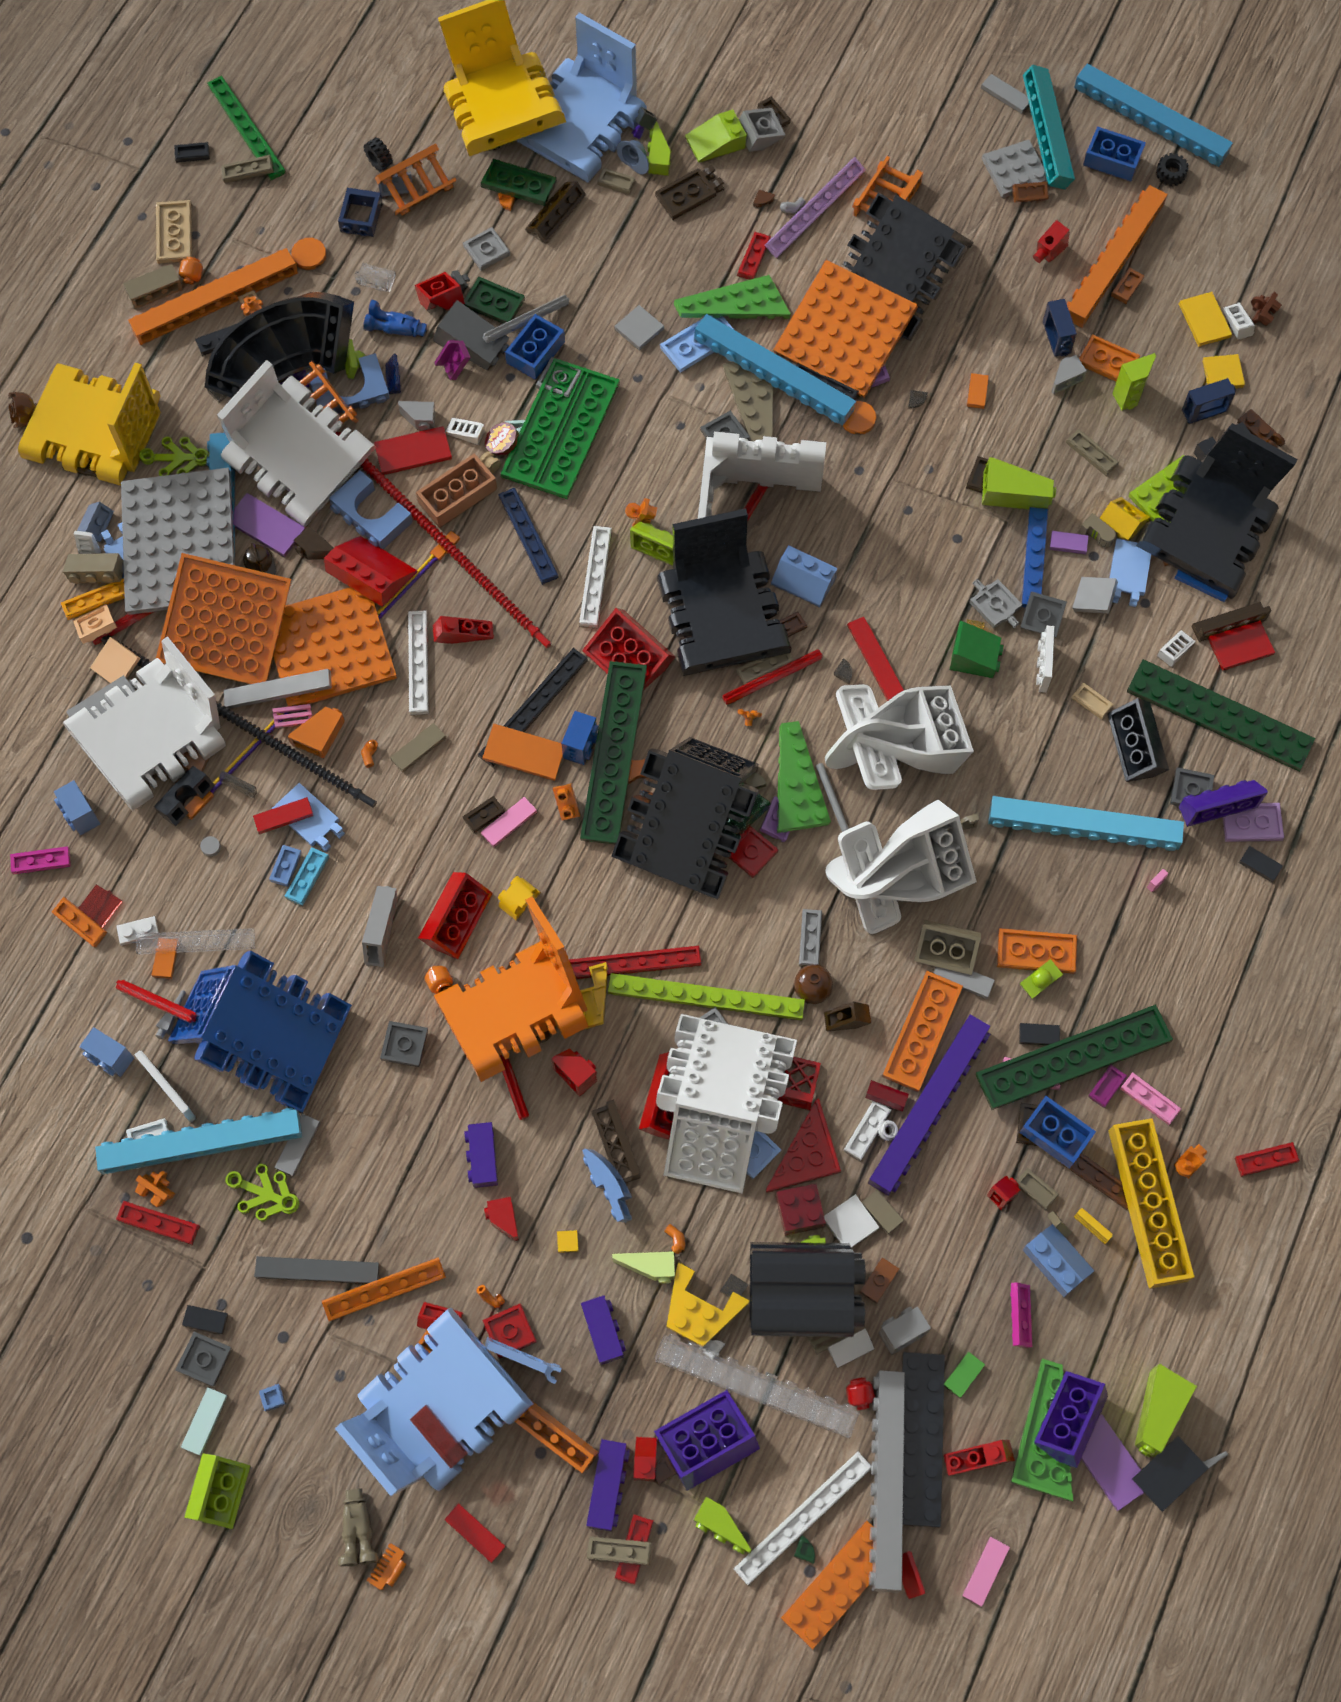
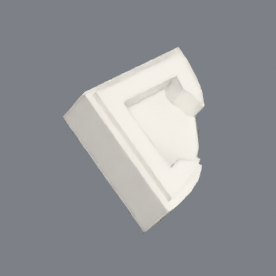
M710 1340L704 1347L698 1345L696 1349L713 1361L725 1344L718 1340Z

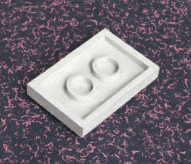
M1046 626L1045 632L1041 633V639L1038 642L1040 657L1037 659L1039 674H1037L1036 685H1039V692L1044 693L1047 692L1052 679L1054 626Z

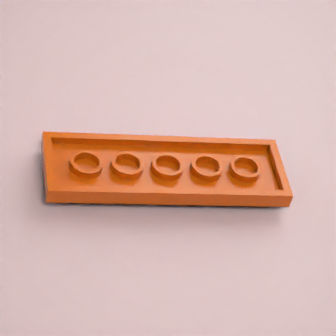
M926 971L882 1077L914 1091H920L963 985Z
M868 1521L860 1527L780 1618L812 1650L869 1586L870 1571L873 1572V1563L869 1561L870 1549H873V1540H870V1528L873 1526Z

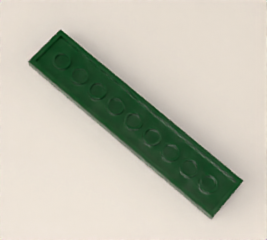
M1142 659L1127 689V693L1149 701L1153 705L1299 772L1316 739Z
M614 661L609 663L580 835L581 841L615 845L621 832L647 665Z
M1155 1004L978 1071L975 1075L991 1110L1170 1043L1173 1038Z

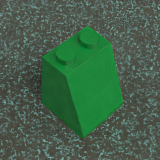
M960 621L949 670L993 678L995 672H999L1001 661L997 660L998 655L1002 656L1004 645H1001L1002 637Z

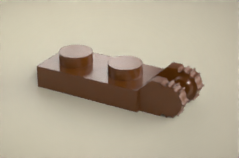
M1252 409L1238 419L1237 423L1243 422L1251 434L1276 448V444L1280 447L1285 444L1284 438L1279 433H1276Z

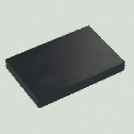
M1177 1436L1160 1454L1137 1473L1132 1480L1155 1506L1163 1512L1209 1468Z

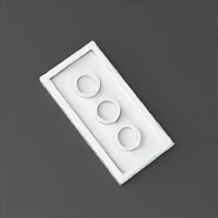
M139 1050L134 1055L189 1122L192 1123L196 1116L146 1055Z

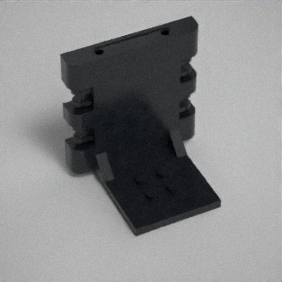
M878 192L866 214L880 223L876 225L868 220V226L876 229L873 235L866 230H862L861 234L869 238V242L853 234L847 246L861 255L859 257L850 251L848 255L852 259L857 260L856 264L852 266L849 262L844 261L842 265L850 269L851 272L914 303L921 300L922 303L929 305L930 301L921 296L922 293L936 300L942 291L941 287L930 281L933 278L942 284L943 279L935 275V271L939 268L943 273L948 274L949 272L947 268L940 265L941 261L955 269L968 247L971 248L974 242L898 195L892 201ZM918 307L916 310L918 313L922 315L925 312L920 307ZM914 314L901 336L911 341L922 324L923 319Z
M1232 423L1201 461L1189 455L1182 457L1170 479L1174 482V488L1179 491L1171 489L1163 494L1155 508L1159 510L1158 513L1163 519L1155 518L1154 521L1149 522L1136 546L1233 599L1246 576L1244 571L1245 565L1241 562L1247 563L1255 558L1260 548L1259 536L1257 534H1262L1269 529L1279 509V506L1267 497L1295 466L1298 459Z
M746 508L672 524L673 569L659 573L657 575V582L663 602H668L670 606L682 604L670 610L671 615L668 617L671 634H677L678 637L682 638L691 636L682 639L679 642L680 647L677 649V656L683 676L791 653L792 648L785 625L780 624L778 619L766 621V619L777 615L779 604L776 594L771 592L769 588L757 589L768 584L770 573L762 551L749 553L747 551L748 514Z
M692 737L671 748L668 753L658 749H650L640 774L651 778H644L643 783L655 788V791L652 793L645 789L640 790L639 794L642 796L634 795L628 807V811L635 813L631 815V819L643 824L642 828L628 825V831L620 832L611 857L718 900L728 876V872L721 868H727L728 864L716 859L715 856L719 854L723 857H731V852L735 853L738 849L742 837L736 833L740 832V828L728 823L731 818L735 821L743 822L744 817L741 815L750 816L759 790L744 782L757 771L759 764Z

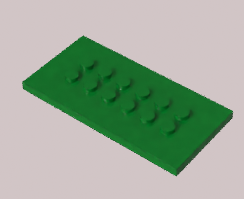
M554 358L519 432L518 443L510 452L500 473L501 477L568 499L618 389L620 379ZM572 367L575 369H579L582 372L572 392L567 398L564 397V392H567L570 384L572 383L575 375L578 372L570 368ZM562 370V372L556 374L554 377L559 382V384L555 383L553 381V373L555 371ZM565 373L567 375V379L565 382H561V380L565 378ZM545 385L551 386V390L545 389ZM556 388L563 392L559 395L554 393L553 389Z

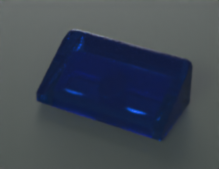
M393 354L385 364L389 395L401 393L398 357L396 354Z

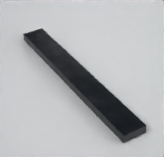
M572 648L505 723L504 727L525 732L585 665L588 658L575 648ZM486 746L478 754L480 759L483 758ZM483 760L492 768L496 765V763Z

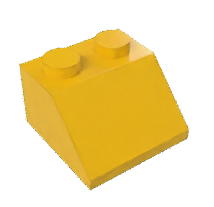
M1120 497L1109 503L1100 519L1113 528L1121 539L1130 540L1149 521L1150 517Z

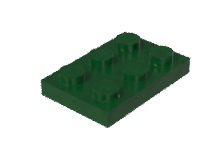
M478 276L464 299L465 304L463 305L476 313L504 324L515 318L525 301V295Z

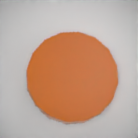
M304 238L294 244L291 255L299 268L313 270L324 263L326 249L320 240Z
M856 401L853 413L843 425L844 429L851 434L860 433V435L871 431L876 421L875 410L866 402Z

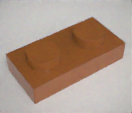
M1129 268L1113 290L1111 297L1127 304L1143 281L1144 275Z

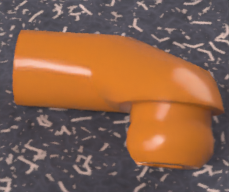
M669 1224L664 1232L673 1238L674 1245L671 1247L672 1251L680 1254L686 1246L685 1236L672 1224Z

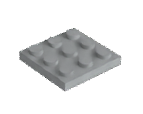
M1030 140L982 154V160L1002 198L1013 195L1012 185L1047 181L1045 169Z

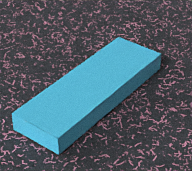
M311 847L285 894V898L303 906L329 859V855Z

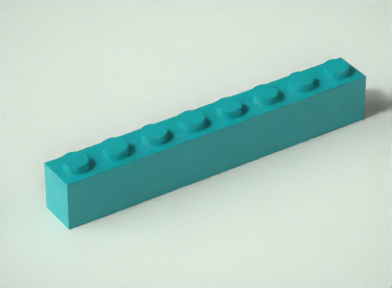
M1032 64L1023 74V79L1048 186L1065 190L1075 180L1049 69Z

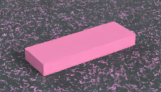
M523 797L485 828L481 835L494 848L536 814L537 810Z
M1133 1072L1120 1088L1167 1125L1171 1124L1181 1110L1179 1106Z
M992 1537L989 1538L962 1597L982 1607L1007 1555L1009 1546Z

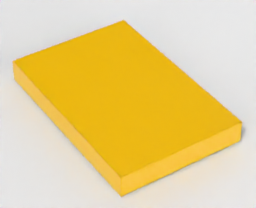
M1213 292L1179 301L1181 311L1198 347L1231 338V330Z

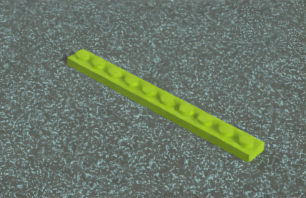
M613 973L610 975L608 994L707 1008L716 1007L722 1010L802 1020L805 1003L804 999Z

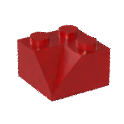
M446 271L415 285L419 303L426 310L434 309L436 306L450 310L457 300L465 304L460 285Z
M569 1048L551 1058L553 1070L579 1097L597 1082L596 1066L589 1059L586 1061L579 1052H573Z

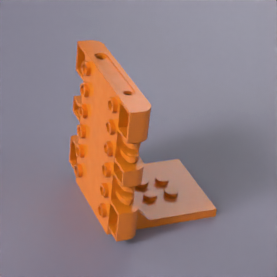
M533 897L525 901L538 932L540 942L515 954L519 964L516 965L514 960L509 962L511 968L508 970L503 966L498 968L500 974L497 973L492 965L480 972L484 982L481 983L479 978L474 980L476 986L471 988L468 984L463 985L466 990L462 992L457 983L433 995L480 1082L504 1071L505 1068L499 1055L502 1054L506 1060L510 1058L509 1050L513 1049L516 1054L521 1052L518 1047L519 1045L522 1046L528 1058L541 1052L542 1050L536 1036L543 1041L545 1039L544 1032L549 1030L550 1034L554 1035L557 1033L554 1027L557 1026L564 1039L589 1027L583 1012L587 1011V1007L565 947Z

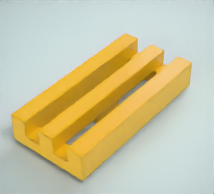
M1083 1208L1075 1214L1074 1218L1102 1243L1106 1244L1113 1236L1110 1231Z

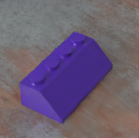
M1243 780L1233 786L1224 785L1215 791L1206 790L1197 796L1193 794L1183 798L1179 809L1186 826L1189 827L1258 808L1268 791L1255 780L1248 782Z
M1066 1371L1034 1444L1056 1461L1077 1468L1108 1398L1106 1385Z

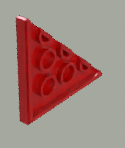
M819 1098L815 1100L783 1160L779 1164L766 1188V1193L841 1173Z

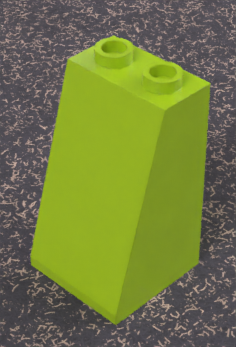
M989 457L984 470L982 505L1030 509V507L1047 509L1049 505H1052L1053 498L1056 496V487H1053L1054 480Z
M1160 1363L1149 1372L1135 1446L1139 1448L1138 1451L1146 1457H1150V1455L1154 1457L1163 1451L1197 1387Z

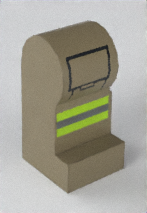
M1094 513L1086 519L1079 530L1081 535H1090L1103 548H1108L1113 544L1116 534L1113 528Z

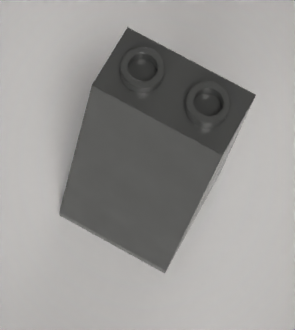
M458 300L437 326L433 338L435 343L443 347L449 340L464 341L471 357L469 361L485 370H488L490 366L494 367L499 360V354H504L509 347L507 344L509 337L507 335L486 343L483 339V334L495 327Z

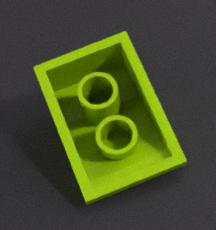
M734 110L715 115L685 135L698 163L745 149L747 137Z

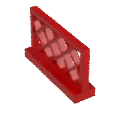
M793 1056L792 1063H794L796 1068L790 1072L784 1071L785 1074H789L788 1079L792 1086L786 1088L785 1094L777 1100L785 1105L810 1110L821 1063ZM807 1066L816 1068L815 1073L808 1077L803 1071V1068ZM799 1071L804 1079L795 1083L791 1075ZM807 1082L811 1088L810 1094L801 1092L798 1086Z

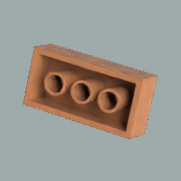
M474 453L418 490L416 496L418 504L440 528L497 490V483L494 475Z

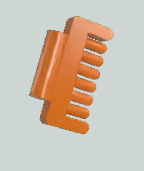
M391 1543L388 1544L391 1550L386 1549L385 1552L387 1554L384 1553L382 1555L383 1558L379 1560L382 1564L377 1563V1567L381 1570L374 1568L375 1573H371V1577L367 1578L370 1584L380 1590H383L386 1584L393 1587L406 1566V1563L401 1561L405 1552Z

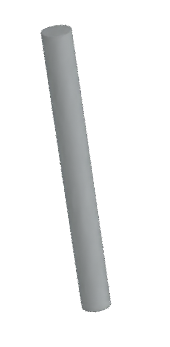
M819 763L816 765V768L843 832L849 829L825 767L823 763Z

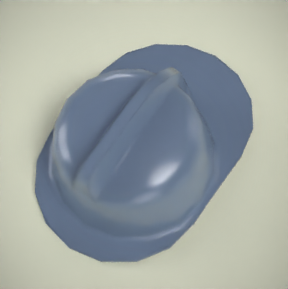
M637 140L621 141L618 143L617 154L621 161L639 174L644 175L647 173L649 163L643 144Z

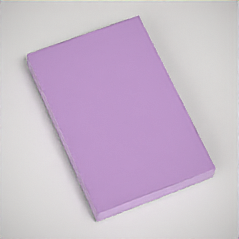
M1261 803L1258 808L1223 817L1225 842L1283 841L1284 839L1280 803Z

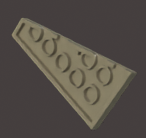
M735 362L723 364V370L744 428L750 436L749 441L763 440V436L772 437L773 386L764 379L758 378L754 373L744 370Z

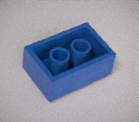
M1097 126L1086 152L1083 166L1132 181L1146 142Z
M534 314L505 351L506 363L536 380L547 366L551 357H554L565 343L564 330Z
M1045 1096L1019 1133L1070 1168L1096 1131Z

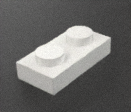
M155 916L116 926L121 946L160 936Z

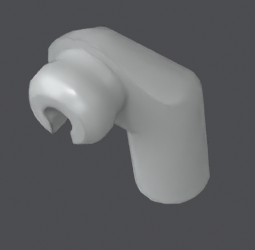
M801 197L795 203L783 202L780 205V210L784 213L796 214L806 202Z

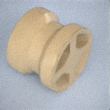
M490 451L480 457L482 463L492 474L501 464V461L498 458H494L493 453Z

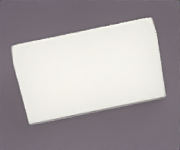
M866 1329L855 1333L854 1337H847L830 1346L828 1350L837 1368L874 1350V1347Z

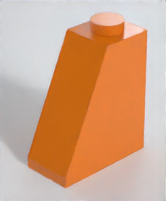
M324 707L289 734L290 744L324 759L345 722L343 714L336 708Z

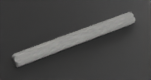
M562 295L484 333L483 339L486 343H490L525 326L534 314L543 317L568 305L569 298L566 295Z

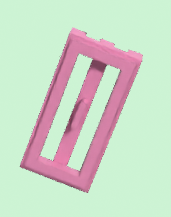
M310 704L274 708L272 710L275 728L302 725L312 717ZM307 710V712L277 715L279 713ZM308 716V719L278 723V720Z

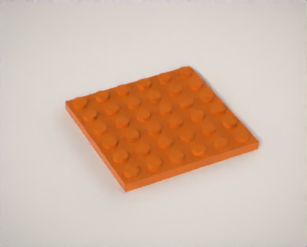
M825 260L773 351L796 364L799 363L817 373L858 390L859 396L865 398L917 310L918 305Z
M181 553L156 658L163 664H166L161 641L168 636L197 672L247 684L268 681L292 579Z
M349 587L286 605L274 652V660L279 677L285 678L329 669L331 671L332 683L331 689L286 697L288 707L311 704L397 679L374 601Z

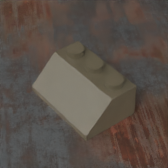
M924 919L914 961L972 975L981 933Z

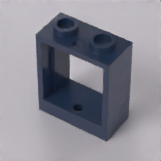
M347 187L338 219L340 232L374 237L383 204L381 192ZM350 204L372 207L369 221L363 222L346 219Z
M1065 298L1049 301L1045 310L1043 325L1054 357L1067 356L1072 352L1077 333Z
M1226 378L1190 390L1182 407V412L1188 424L1228 412L1236 393L1235 386Z

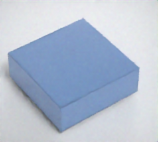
M280 1384L259 1391L265 1412L286 1405Z

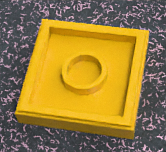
M1238 354L1203 358L1202 362L1207 385L1228 378L1231 384L1235 386V389L1244 388L1245 382Z

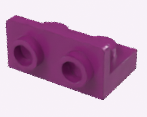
M447 341L434 362L435 366H444L450 380L458 378L471 358L464 341Z

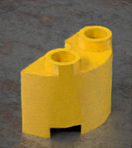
M518 876L514 877L510 883L511 886L507 890H503L498 896L500 900L499 908L514 920H517L527 907L526 899L533 897L535 900L541 894L538 889L523 877L520 878Z

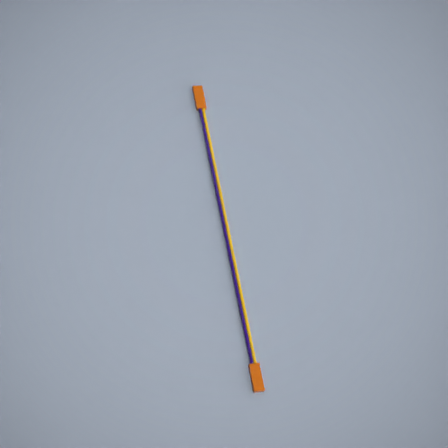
M452 531L446 535V538L453 542V545L460 540V537ZM438 544L430 552L431 556L417 570V573L384 607L377 611L379 620L435 561H440L447 554V551L441 547V544ZM287 712V713H279L278 715H285V714H289L290 712ZM274 720L264 729L265 733L269 732L270 734L275 729ZM256 737L213 782L215 786L203 799L195 796L185 806V809L189 812L186 815L192 820L214 797L213 793L262 741Z

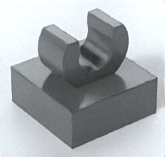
M458 270L452 271L451 277L460 285L463 293V290L468 287L466 282H469L470 279L467 274L461 276Z

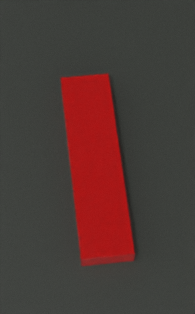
M126 1201L122 1202L116 1217L118 1222L193 1245L200 1227L198 1224Z

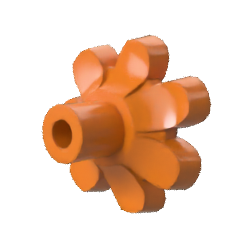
M256 296L243 299L244 304L241 305V310L245 316L262 309L263 302L261 299L257 300Z
M738 709V714L745 718L746 726H752L753 719L762 716V713L755 710L749 712Z

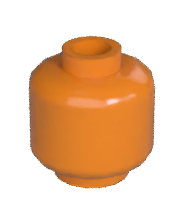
M187 257L181 261L178 274L184 283L192 285L194 282L201 280L203 265L199 259Z
M432 966L425 975V982L430 991L437 994L453 985V978L445 966Z

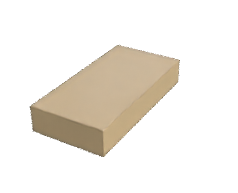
M1084 682L1072 695L1073 700L1101 720L1114 705Z

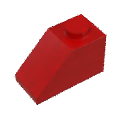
M1006 1175L992 1186L987 1197L1002 1210L1018 1195L1021 1189L1015 1179L1009 1178Z
M511 1197L487 1201L488 1207L484 1208L486 1220L490 1219L493 1227L514 1241H518Z
M636 1437L634 1481H655L657 1438Z

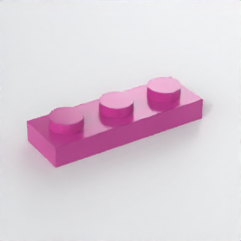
M66 846L10 854L11 873L14 875L71 867L70 849Z
M1018 1282L1011 1283L1013 1346L1031 1348L1030 1285Z

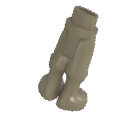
M362 1489L346 1490V1500L343 1501L345 1505L343 1510V1531L341 1534L345 1543V1553L338 1558V1566H358L357 1538L360 1542V1564L376 1563L379 1561V1557L371 1548L372 1529L365 1504L366 1498H363Z

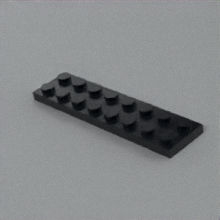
M902 1353V1372H905L902 1525L941 1527L945 1355Z

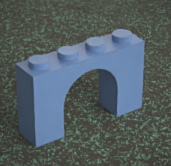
M376 353L359 358V364L365 379L364 386L354 396H340L348 407L351 406L353 409H363L372 403L380 404L389 399V392ZM319 376L310 382L313 393L324 385ZM328 390L316 400L317 406L320 404L323 407L334 399V396ZM340 404L332 409L337 414L345 413Z
M360 470L329 498L330 508L335 514H340L348 525L352 524L361 536L365 535L371 544L384 549L413 523L412 515L401 504L397 503L384 516L378 519L361 517L357 513L358 506L375 488L373 481Z

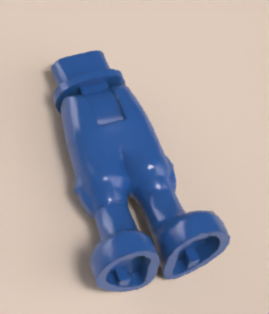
M371 300L368 314H366L363 329L366 331L382 330L388 334L413 335V337L419 335L424 337L427 324L421 323L420 319L417 320L406 314L383 311L380 309L378 301Z

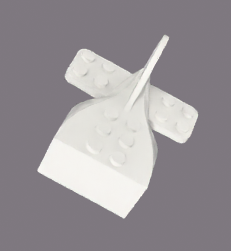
M844 685L836 692L847 731L825 756V763L831 769H841L858 762L864 783L871 790L892 789L901 783L902 778L896 759L917 769L933 773L953 774L974 752L951 685L907 689L898 693L879 708L873 691L868 685Z
M939 800L927 805L897 828L883 849L877 829L871 822H863L843 831L838 837L842 856L833 859L825 870L827 878L845 895L855 898L863 927L870 934L878 933L900 921L901 913L897 900L912 902L933 901L977 882L959 815Z

